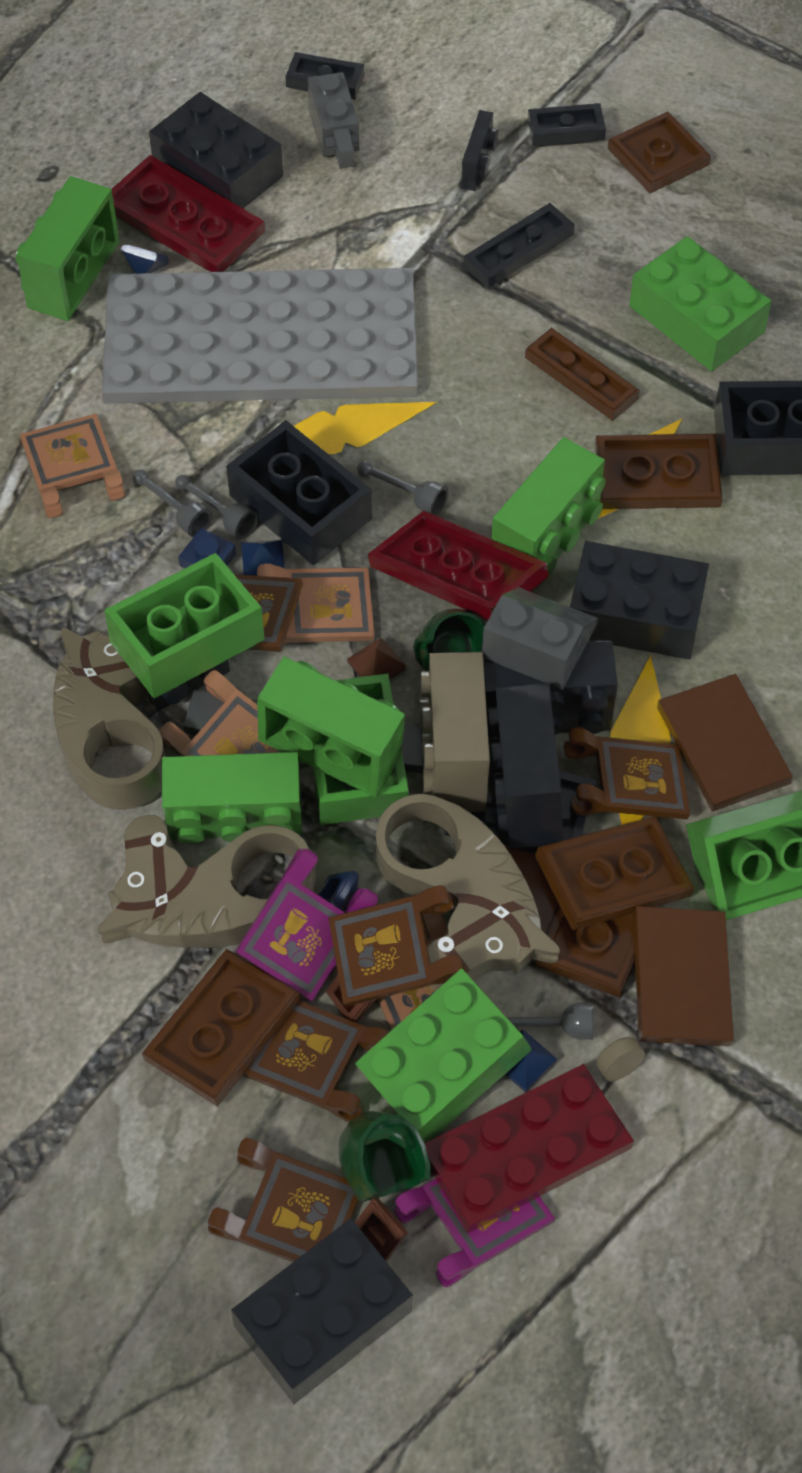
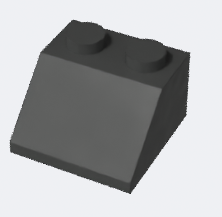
M518 587L501 596L484 627L483 658L563 690L598 623V618Z

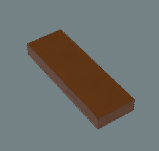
M552 327L525 350V358L612 421L639 399L640 390Z

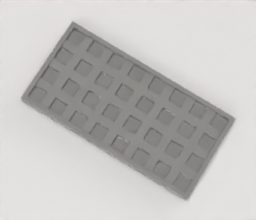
M413 268L108 274L102 383L103 402L108 404L418 397Z

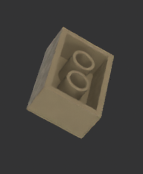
M483 652L430 653L429 671H421L420 723L423 729L421 734L422 759H424L423 794L442 798L462 807L468 812H485L490 760Z

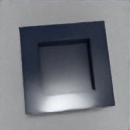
M200 528L178 556L179 565L187 568L216 553L228 566L236 556V546Z

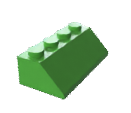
M802 791L686 824L696 871L714 911H724L726 920L802 898Z

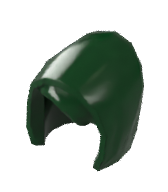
M453 608L438 612L424 625L423 631L418 634L414 641L415 659L425 671H429L430 653L481 652L484 622L476 614L464 609Z
M376 1111L363 1112L349 1121L339 1137V1161L342 1172L358 1202L369 1201L375 1197H384L416 1186L430 1178V1162L426 1146L415 1126L402 1115Z

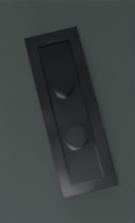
M548 203L464 255L463 267L485 287L490 288L574 235L575 224L555 206Z

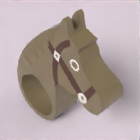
M62 628L61 637L66 654L59 664L55 677L53 716L67 768L77 785L94 802L103 807L125 810L144 805L162 790V757H166L159 730L134 706L146 697L147 689L112 646L109 635H102L101 631L98 630L81 637L67 628ZM109 745L111 747L137 745L153 754L143 769L127 777L109 778L99 775L91 769L95 761V755H101L108 750L107 746Z
M414 794L403 797L392 803L384 811L376 829V861L384 878L395 888L413 896L438 885L445 886L452 896L453 909L451 911H453V914L448 923L447 936L433 941L428 946L431 963L449 955H458L466 966L467 974L474 980L478 976L493 970H513L518 974L531 960L556 963L558 961L557 955H559L560 949L541 930L536 903L525 878L505 846L477 817L454 803L428 794ZM417 820L430 821L441 826L450 834L455 844L456 856L454 859L449 858L434 868L414 869L398 862L389 852L386 843L392 832L399 826ZM434 984L429 987L436 991L443 984Z
M144 815L135 818L128 825L124 834L126 851L125 872L117 882L115 889L108 892L113 911L99 925L98 933L102 935L103 943H113L135 937L149 943L183 948H213L238 945L268 900L254 898L249 895L243 897L238 893V879L244 867L251 860L263 854L282 853L293 857L297 850L309 849L302 837L288 828L275 825L259 826L244 832L202 864L191 868L186 865L181 855L174 849L167 826L160 817ZM315 867L301 883L314 893L317 890Z

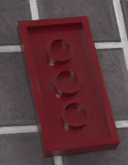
M151 155L145 158L112 188L116 217L209 272H223L266 232L264 220Z
M424 510L368 553L370 567L489 620L503 594L518 587L530 592L549 576L546 562Z
M582 1064L424 1144L430 1162L431 1173L467 1233H470L630 1150L634 1140L586 1066Z

